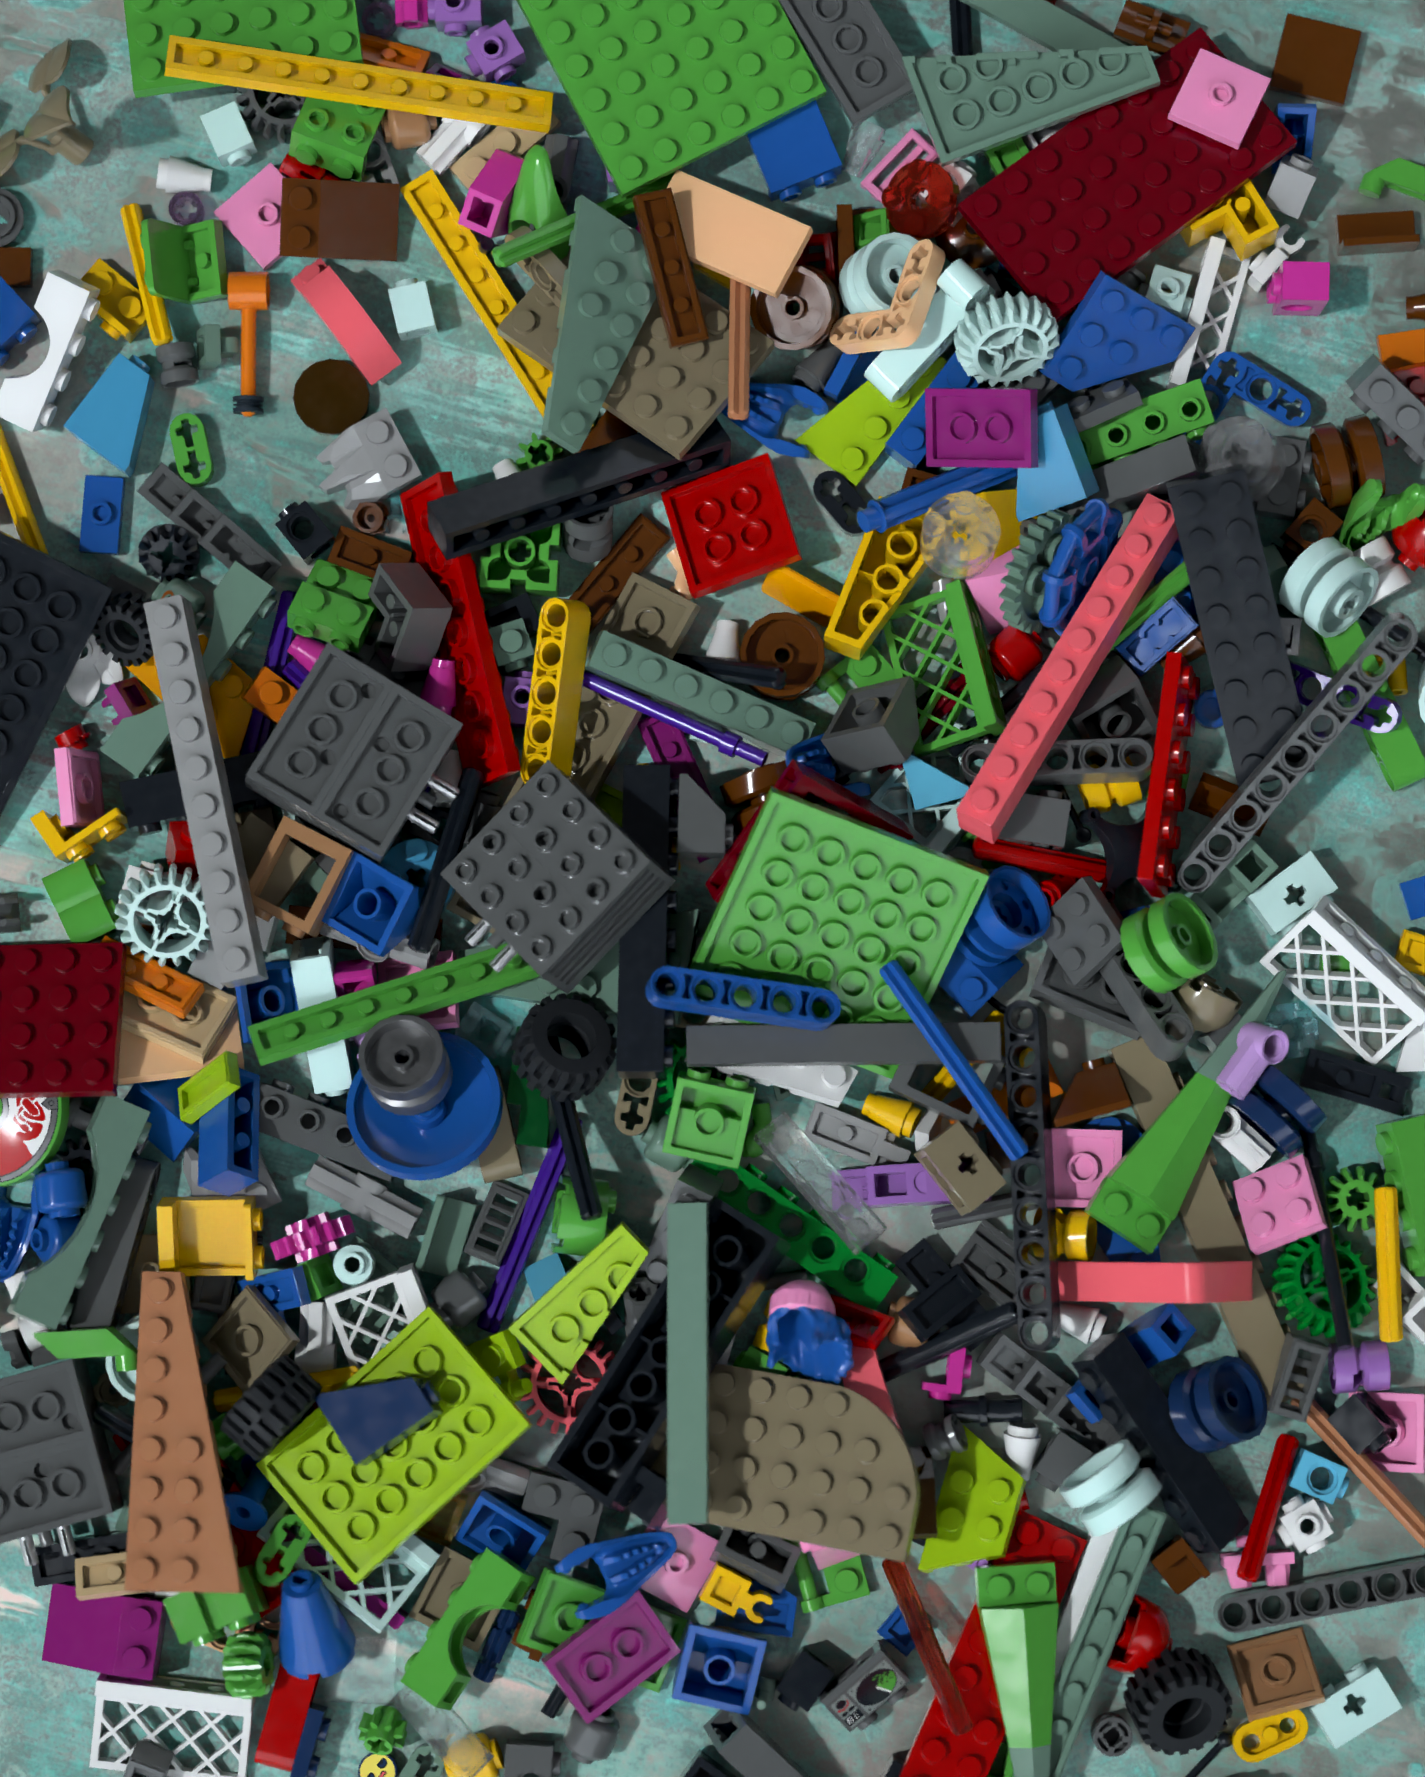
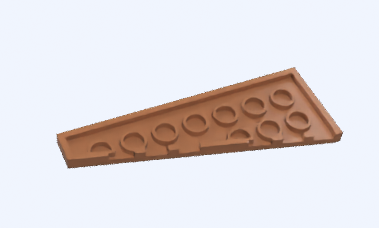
M142 1271L124 1591L243 1594V1583L240 1581L236 1559L238 1554L236 1545L233 1544L229 1519H231L229 1506H226L221 1480L223 1475L213 1422L210 1421L206 1401L208 1395L206 1385L203 1384L199 1359L201 1358L199 1348L195 1343L191 1322L193 1316L185 1274L182 1272Z

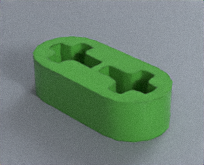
M191 413L180 414L172 420L170 425V437L177 470L182 480L188 485L202 487L212 479L214 474V465L206 429L196 415ZM189 422L193 428H198L197 432L192 433L194 446L188 447L187 441L183 436H178V432L184 429L183 424ZM196 453L198 462L201 465H206V469L200 471L199 478H194L191 473H186V469L192 465L190 454Z
M297 1514L287 1515L278 1522L255 1561L253 1567L254 1575L262 1585L274 1587L282 1584L310 1539L311 1531ZM295 1525L300 1528L298 1535L302 1540L295 1538L289 1548L281 1545L287 1535L282 1528L290 1529ZM279 1553L283 1556L278 1565V1569L282 1571V1574L274 1572L272 1576H269L265 1573L267 1566L262 1561L271 1562L275 1554Z

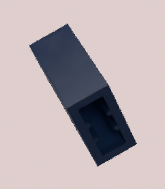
M413 1377L321 1393L315 1397V1401L355 1465H368L443 1413L438 1404L441 1401V1396L430 1381L424 1382L423 1379Z

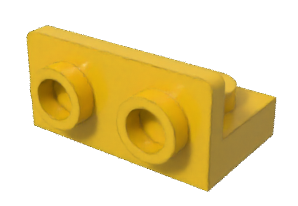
M99 257L81 280L100 289L97 300L100 301V307L96 316L103 322L99 327L115 341L122 336L131 343L147 324L140 292Z

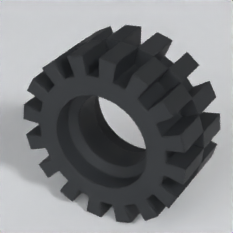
M125 591L123 594L118 593L107 602L93 633L99 634L95 638L97 645L102 643L105 645L102 652L105 655H108L110 652L114 654L112 658L114 662L118 663L123 659V666L129 667L134 664L137 667L143 662L146 663L154 655L143 603L152 600L148 598L143 602V594L136 593L132 597L131 591ZM122 620L129 623L135 629L139 638L126 630Z

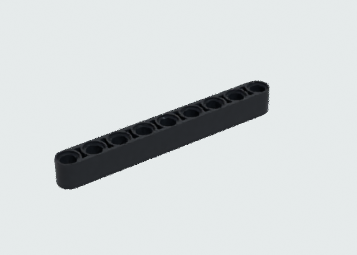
M1017 1000L1008 1005L1004 1013L1008 1119L1021 1138L1025 1129L1029 1126L1034 1125L1039 1133L1037 1142L1033 1146L1028 1147V1152L1015 1161L1010 1160L1018 1336L1022 1345L1027 1349L1048 1351L1057 1346L1060 1341L1061 1319L1047 1019L1041 1007L1026 1000ZM1030 1009L1033 1013V1022L1028 1028L1020 1029L1017 1023L1018 1015L1023 1010ZM1032 1048L1035 1053V1060L1030 1067L1022 1068L1019 1056L1024 1049ZM1032 1086L1036 1090L1037 1098L1032 1106L1026 1108L1021 1102V1094L1027 1087ZM1031 1165H1036L1040 1169V1179L1035 1185L1029 1186L1025 1182V1171ZM1038 1204L1042 1210V1218L1039 1223L1032 1226L1027 1221L1026 1213L1030 1206ZM1038 1243L1044 1250V1258L1039 1264L1033 1265L1029 1261L1028 1251L1032 1245ZM1036 1283H1041L1045 1287L1046 1297L1043 1302L1036 1305L1030 1298V1290ZM1039 1322L1043 1323L1048 1331L1047 1338L1042 1344H1037L1032 1339L1031 1334L1034 1325Z

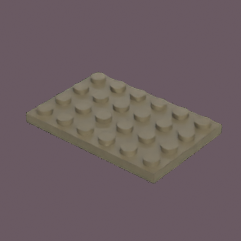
M571 246L567 256H565L561 260V262L567 268L569 265ZM535 283L497 327V332L499 336L553 372L552 356L553 349L557 347L559 329H557L559 308ZM698 289L697 292L709 339L670 349L656 297L602 405L607 411L678 460L684 457L728 404L729 310ZM751 325L750 377L774 350V341Z

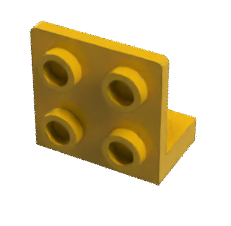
M118 807L112 809L76 835L71 827L61 826V819L57 814L52 816L42 810L30 818L55 857L66 863L72 860L75 863L83 858L87 859L95 852L92 848L103 839L110 842L118 838L127 830L124 825L128 823L126 813Z

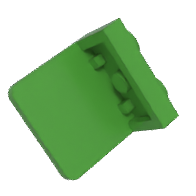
M306 97L291 132L288 155L296 158L303 164L316 165L332 171L340 178H350L361 182L366 170L369 148L386 109Z
M152 218L142 220L140 242L144 250L146 270L144 272V280L152 296L190 305L228 297V275L222 221L210 219L178 226Z

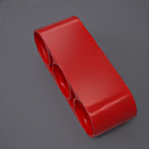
M280 1663L254 1758L255 1763L288 1772L292 1771L308 1709L313 1703L320 1674L308 1675L309 1679H300L288 1674Z

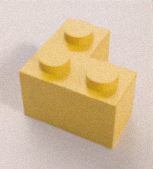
M1250 180L1180 232L1188 248L1222 230L1239 259L1243 261L1273 245L1279 225Z

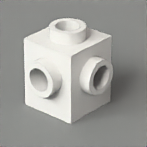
M1301 1494L1280 1505L1282 1510L1278 1512L1276 1518L1280 1525L1276 1526L1275 1530L1286 1548L1292 1545L1293 1549L1299 1553L1306 1550L1307 1554H1311L1328 1544L1326 1538L1334 1534L1329 1524L1334 1519L1323 1501L1316 1503L1312 1497L1307 1495L1302 1498ZM1304 1519H1311L1314 1524L1313 1529L1303 1533L1300 1529L1301 1522Z

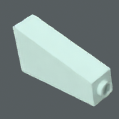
M322 936L293 941L290 965L299 1010L338 997L333 980V973L337 962L333 940L330 937ZM348 1038L307 1051L315 1094L324 1093L325 1096H339L346 1093L347 1089H350L355 1075Z

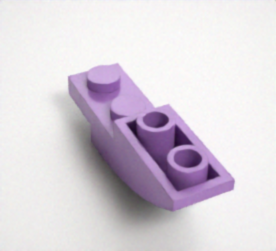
M961 1161L962 1163L958 1167L961 1173L965 1172V1168L968 1166L967 1161ZM921 1163L866 1166V1168L830 1171L832 1205L835 1211L907 1205L952 1204Z

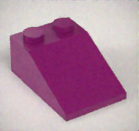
M52 1584L42 1661L113 1676L152 1681L159 1674L167 1617L164 1599L154 1598V1595L137 1593L79 1601L76 1597L75 1584Z

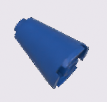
M312 1570L295 1571L287 1576L282 1584L278 1644L281 1666L288 1674L300 1679H309L308 1675L320 1673L322 1678H326L343 1670L355 1655L356 1638L354 1631L319 1574Z

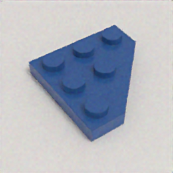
M1100 271L1085 294L1084 299L1080 302L1061 332L1059 346L1054 348L1053 358L1045 360L1044 369L1039 368L1038 371L1072 392L1175 361L1196 328L1105 272Z

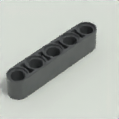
M1141 738L1055 741L1029 786L1143 781L1151 774L1153 761L1152 747ZM996 743L975 744L965 749L961 757V765L964 778L968 784L971 785L978 774L969 769L971 763L978 759L986 760ZM1133 753H1140L1146 758L1145 763L1137 767L1128 765L1125 760L1127 756ZM1097 754L1104 756L1107 762L1101 768H1091L1086 764L1087 759ZM1055 756L1064 757L1068 761L1067 765L1059 770L1049 768L1047 763Z
M1113 902L1109 903L1123 923L1124 918ZM1122 948L1099 972L1153 1055L1162 1061H1175L1181 1056L1194 1033L1192 1022L1172 991L1166 994L1158 993L1143 984L1133 972ZM1147 1003L1152 1004L1155 1008H1152ZM1167 1034L1173 1036L1176 1040L1168 1037Z
M131 1156L136 1159L135 1166L127 1181L121 1179L116 1191L120 1195L116 1210L111 1217L106 1215L100 1229L105 1231V1234L97 1252L91 1251L87 1264L89 1271L79 1291L70 1329L113 1326L116 1329L161 1170L160 1162Z

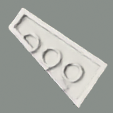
M710 1016L706 1025H747L734 1019ZM849 1065L716 1067V1071L729 1075L736 1073L755 1079V1083L768 1087L771 1084L788 1089L791 1094L837 1108L859 1072Z

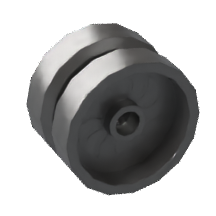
M395 1015L383 1019L368 1030L360 1044L358 1063L361 1073L368 1084L373 1098L385 1110L397 1115H417L429 1111L444 1099L451 1087L453 1068L449 1055L438 1031L424 1019L414 1015Z

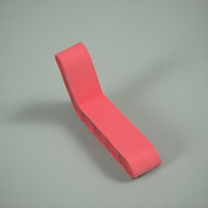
M1058 1261L1060 1301L1143 1303L1253 1301L1252 1261ZM1044 1287V1299H1045V1297H1046V1290H1045V1287Z

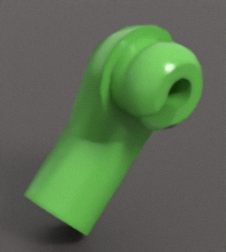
M769 1103L752 1105L751 1112L754 1127L745 1137L742 1157L756 1158L762 1155L773 1140L775 1132Z

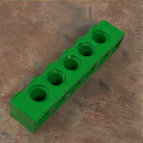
M695 1159L692 1162V1165L715 1176L724 1169L735 1171L739 1177L737 1188L731 1192L720 1190L717 1198L790 1243L792 1246L786 1256L852 1302L876 1310L898 1279V1276L892 1272L896 1266L878 1252L873 1258L860 1250L864 1244L862 1241L844 1230L841 1236L828 1228L832 1220L815 1208H812L809 1214L796 1205L800 1199L798 1196L782 1185L775 1191L764 1183L768 1175L749 1163L745 1169L739 1165V1168L736 1169ZM762 1191L769 1196L771 1205L766 1213L755 1214L750 1211L748 1198L752 1193ZM787 1214H796L802 1220V1230L796 1236H786L780 1230V1221ZM820 1236L829 1237L834 1243V1252L826 1259L817 1258L812 1252V1243ZM851 1259H860L866 1266L865 1276L859 1281H850L844 1275V1266Z

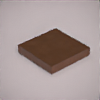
M1287 13L1268 90L1343 107L1362 31Z

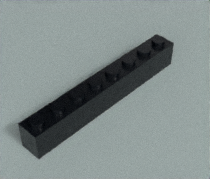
M716 418L684 457L678 460L641 433L620 438L592 449H586L555 461H549L540 466L427 502L428 529L446 560H450L730 467L731 439Z
M624 765L622 829L670 876H678V852H672V838H678V815H673V800H679V777H673L671 765ZM671 886L629 931L619 939L616 1073L620 1079H667V1068L674 1067V1044H667L668 1029L675 1028V1010L655 1007L648 1001L645 995V987L652 974L663 966H669V952H676L677 931L676 929H670V914H677L678 895L677 890H671ZM659 979L656 981V988L661 994L668 996V991H675L673 984L669 980Z

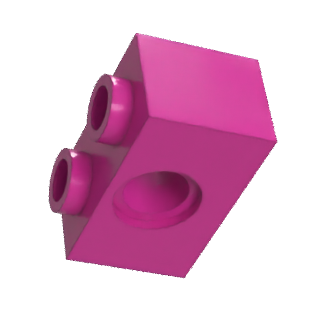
M1283 261L1278 271L1272 273V280L1267 282L1266 301L1267 304H1273V315L1319 316L1329 302L1330 262Z

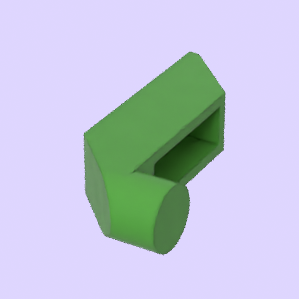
M1397 158L1364 174L1358 192L1367 197L1380 198L1383 187L1425 202V167L1402 158Z
M113 1326L41 1330L34 1333V1338L58 1359L115 1356L116 1371L137 1370L138 1350Z

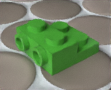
M317 558L306 582L302 581L287 611V627L303 637L313 636L332 644L342 651L350 650L359 654L380 611L368 596L373 579Z
M688 1067L687 1072L680 1071L662 1152L738 1169L756 1087L749 1086L750 1080L738 1075H727L726 1081L710 1077L711 1071L702 1067Z

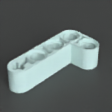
M960 258L955 260L939 277L937 285L940 289L933 296L922 331L917 340L905 348L883 350L864 373V377L890 402H895L901 398L951 345L955 339L954 334L957 332V322L964 320L965 311H975L977 301L985 304L990 301L991 294L995 295V290Z

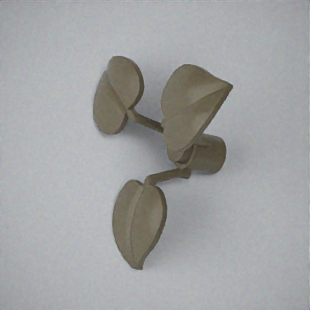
M68 38L51 49L34 67L29 78L28 88L33 93L41 90L45 98L41 102L39 109L26 124L23 136L19 137V131L12 129L0 137V177L13 165L19 154L20 147L23 145H31L45 150L52 156L58 152L75 166L81 164L90 154L94 142L75 127L76 123L72 121L69 106V89L62 85L50 92L51 84L60 78L68 63L72 44L71 39ZM47 135V140L50 141V144L35 139Z

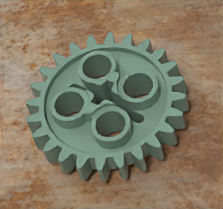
M1056 509L1055 512L1048 510L1046 517L1038 516L1036 525L1032 523L1028 525L1027 536H1019V548H1012L1011 550L1014 556L1013 561L1005 565V568L1009 570L1008 575L1001 579V583L1006 584V587L999 594L1000 598L1005 599L1000 606V610L1005 611L1003 619L1009 621V626L1032 634L1033 631L1041 632L1044 626L1039 619V610L1044 602L1045 582L1042 580L1043 572L1050 568L1063 538L1061 531L1065 524H1072L1078 517Z

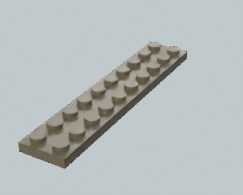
M632 572L600 632L605 630L672 660L701 608L696 603ZM582 686L570 778L595 800L643 713ZM626 688V689H628V690H630V691H632V692H635V693H637V694H639V695H641V696H643V697H646V698H648V699H651V696H649V695H646V694L640 693V692H638V691H635V690ZM521 775L518 777L502 808L525 785ZM455 891L446 909L477 925L482 920L481 915ZM492 928L489 932L493 934L495 930Z

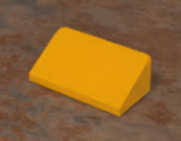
M787 566L768 572L761 587L763 593L824 627L829 624L839 599V595Z

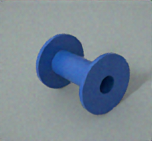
M248 1453L244 1455L241 1461L242 1470L248 1477L241 1492H229L224 1496L226 1506H229L230 1524L242 1530L256 1531L264 1527L268 1520L267 1510L261 1502L268 1489L275 1488L256 1466L260 1460L255 1461Z

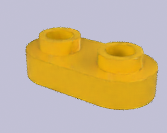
M1297 1709L1243 1722L1233 1732L1232 1747L1242 1760L1250 1763L1260 1762L1302 1742L1308 1732L1307 1718ZM1284 1718H1291L1293 1720V1727L1289 1731H1282L1280 1729V1722ZM1249 1734H1255L1258 1737V1743L1252 1748L1246 1747L1244 1744L1245 1737Z

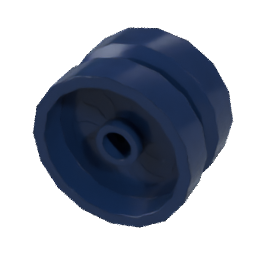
M1269 1064L1254 1084V1087L1263 1098L1250 1090L1244 1100L1231 1096L1228 1105L1236 1109L1240 1117L1268 1141L1275 1150L1286 1158L1291 1159L1304 1143L1300 1133L1290 1123L1292 1122L1304 1132L1315 1133L1328 1118L1296 1082Z
M1226 1355L1204 1365L1200 1364L1176 1374L1170 1384L1168 1394L1170 1417L1180 1437L1197 1452L1211 1453L1224 1449L1231 1444L1236 1445L1251 1440L1260 1435L1266 1425L1268 1407L1261 1381L1250 1365L1238 1357Z

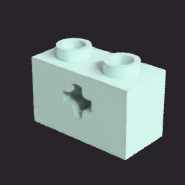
M1309 851L1257 888L1244 900L1271 936L1279 931L1284 936L1301 920L1299 917L1309 909H1312L1321 897L1326 895L1333 902L1334 899L1330 894L1337 890L1338 887L1314 854ZM1287 887L1291 891L1299 889L1302 893L1298 897L1299 906L1295 902L1288 905L1284 900L1289 895Z
M1361 1662L1351 1667L1344 1673L1346 1679L1335 1686H1332L1331 1683L1322 1685L1325 1702L1308 1707L1326 1738L1335 1749L1403 1708L1381 1671L1373 1663L1366 1666L1364 1662ZM1348 1694H1352L1356 1698L1360 1697L1356 1701L1358 1708L1354 1711L1349 1707H1344L1348 1704L1346 1699Z

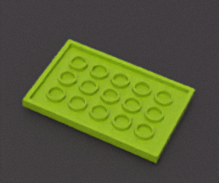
M428 1306L338 1390L412 1377L423 1379L424 1382L430 1381L441 1396V1401L438 1404L443 1411L442 1414L365 1466L355 1465L324 1413L318 1407L265 1458L256 1464L354 1584H360L533 1426L431 1306Z

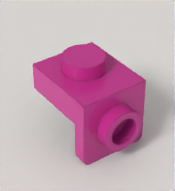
M966 1347L947 1356L944 1383L921 1380L920 1388L929 1391L928 1398L951 1400L952 1394H961L963 1378L970 1379L972 1355H966Z

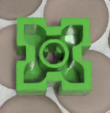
M563 522L486 547L491 548L490 557L481 556L479 576L481 593L512 595L514 585L526 586L525 590L528 596L558 597L560 565L558 560H551V551L561 552ZM519 546H525L527 553H531L530 557L525 558L524 562H517L516 557L511 558L512 553L519 551Z
M253 1564L238 1568L240 1581L243 1583V1594L181 1592L163 1600L180 1645L193 1641L196 1648L226 1636L224 1628L227 1626L233 1632L262 1620L259 1612L270 1607L261 1584L254 1575Z

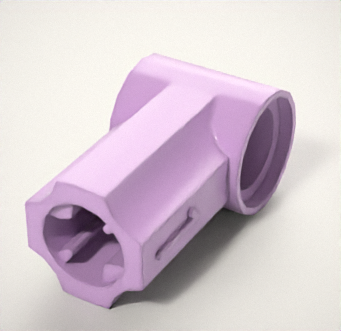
M1258 1022L1246 1023L1240 1029L1237 1036L1238 1049L1216 1078V1083L1233 1097L1244 1100L1269 1064H1277L1285 1058L1289 1049V1040L1283 1031Z

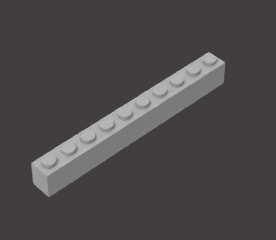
M181 594L146 602L143 605L220 984L234 988L268 980L192 604Z

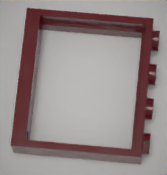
M792 759L773 786V788L802 799L810 791L871 826L910 841L914 837L902 819L795 759ZM766 798L705 883L714 901L718 903Z

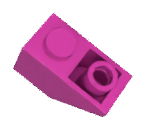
M500 148L496 149L469 187L458 224L490 238L508 235L509 205L524 159Z

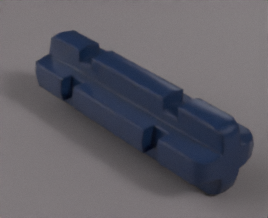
M500 1610L496 1619L498 1624L493 1626L481 1653L483 1658L478 1660L473 1671V1676L487 1683L492 1682L498 1669L496 1664H500L513 1635L511 1630H515L520 1619L518 1611Z

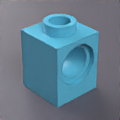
M1299 1448L1287 1485L1333 1505L1336 1498L1342 1499L1350 1478L1345 1476L1348 1468L1303 1448ZM1318 1467H1325L1329 1472L1328 1483L1324 1487L1314 1488L1310 1481L1312 1471Z

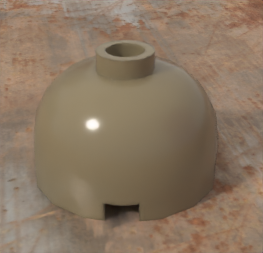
M1205 973L1194 979L1188 978L1187 982L1171 991L1191 1020L1194 1032L1197 1030L1203 1033H1210L1227 1026L1244 1001L1228 987L1222 993L1223 989L1215 984L1216 979Z

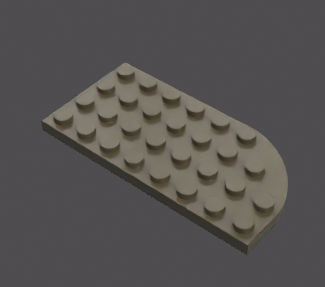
M717 1363L709 1375V1524L908 1563L920 1504V1486L918 1472L909 1445L891 1418L869 1399L842 1386ZM667 1443L651 1467L666 1478Z

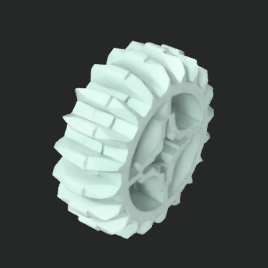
M1006 291L1004 296L998 299L991 294L990 301L985 304L977 301L976 310L965 311L964 320L957 322L958 328L954 334L957 360L961 363L967 376H973L978 383L986 380L991 387L998 382H1002L1007 388L1010 381L1018 380L1022 384L1023 378L1028 375L1036 378L1037 369H1044L1045 360L1052 359L1054 348L1059 346L1058 325L1056 318L1051 314L1050 308L1047 307L1046 303H1041L1036 295L1027 299L1022 291L1015 297H1012Z
M157 863L154 866V875H151L143 868L139 872L140 881L130 877L127 880L129 890L122 889L119 892L118 899L122 903L115 905V914L120 916L116 919V929L124 930L121 934L122 943L133 942L130 949L132 955L138 954L142 950L145 951L143 960L146 963L150 962L153 956L159 957L158 963L162 968L165 966L167 958H173V963L178 967L181 965L182 955H185L187 959L193 962L196 959V950L204 953L208 950L209 945L205 940H211L200 880L199 876L194 880L191 879L192 869L190 866L184 870L183 874L177 873V864L175 863L170 865L169 872H163L162 866ZM170 890L169 894L164 897L151 895L157 891ZM184 895L197 907L200 920L192 917V912L182 906ZM175 903L173 912L174 915H170L168 919H165V922L161 927V916L165 915L167 911H170L173 904ZM136 910L144 913V918L151 921L154 925L152 935L139 923ZM173 933L185 935L177 939H166L167 936Z

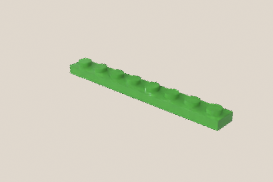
M506 943L500 945L497 949L490 948L247 1027L260 1066L366 1033L381 1020L395 1015L418 1016L539 977V975L518 953L500 972L493 970L490 962L508 944Z

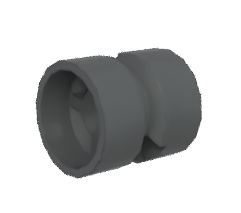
M614 506L563 522V547L572 559L579 562L592 563L608 556L612 550Z

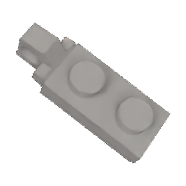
M815 1102L802 1136L803 1139L872 1166L885 1165L887 1159L899 1164H907L911 1155V1151L893 1144L896 1135L889 1133L887 1129L819 1102Z

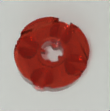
M915 159L895 173L888 187L884 189L881 199L886 207V215L897 231L910 235L913 238H933L945 232L955 220L958 212V207H955L957 194L960 195L956 178L947 168L923 159ZM927 190L929 193L925 198L928 203L925 208L919 205L916 207L918 194L920 192L924 193Z

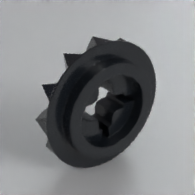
M161 524L151 528L142 537L138 547L139 563L143 565L147 576H153L160 583L165 579L170 582L175 578L184 580L191 577L200 560V549L194 536L183 527L174 524ZM170 542H173V555L179 557V559H172L171 563L166 567L164 566L165 562H163L164 556L158 554V551L164 552Z

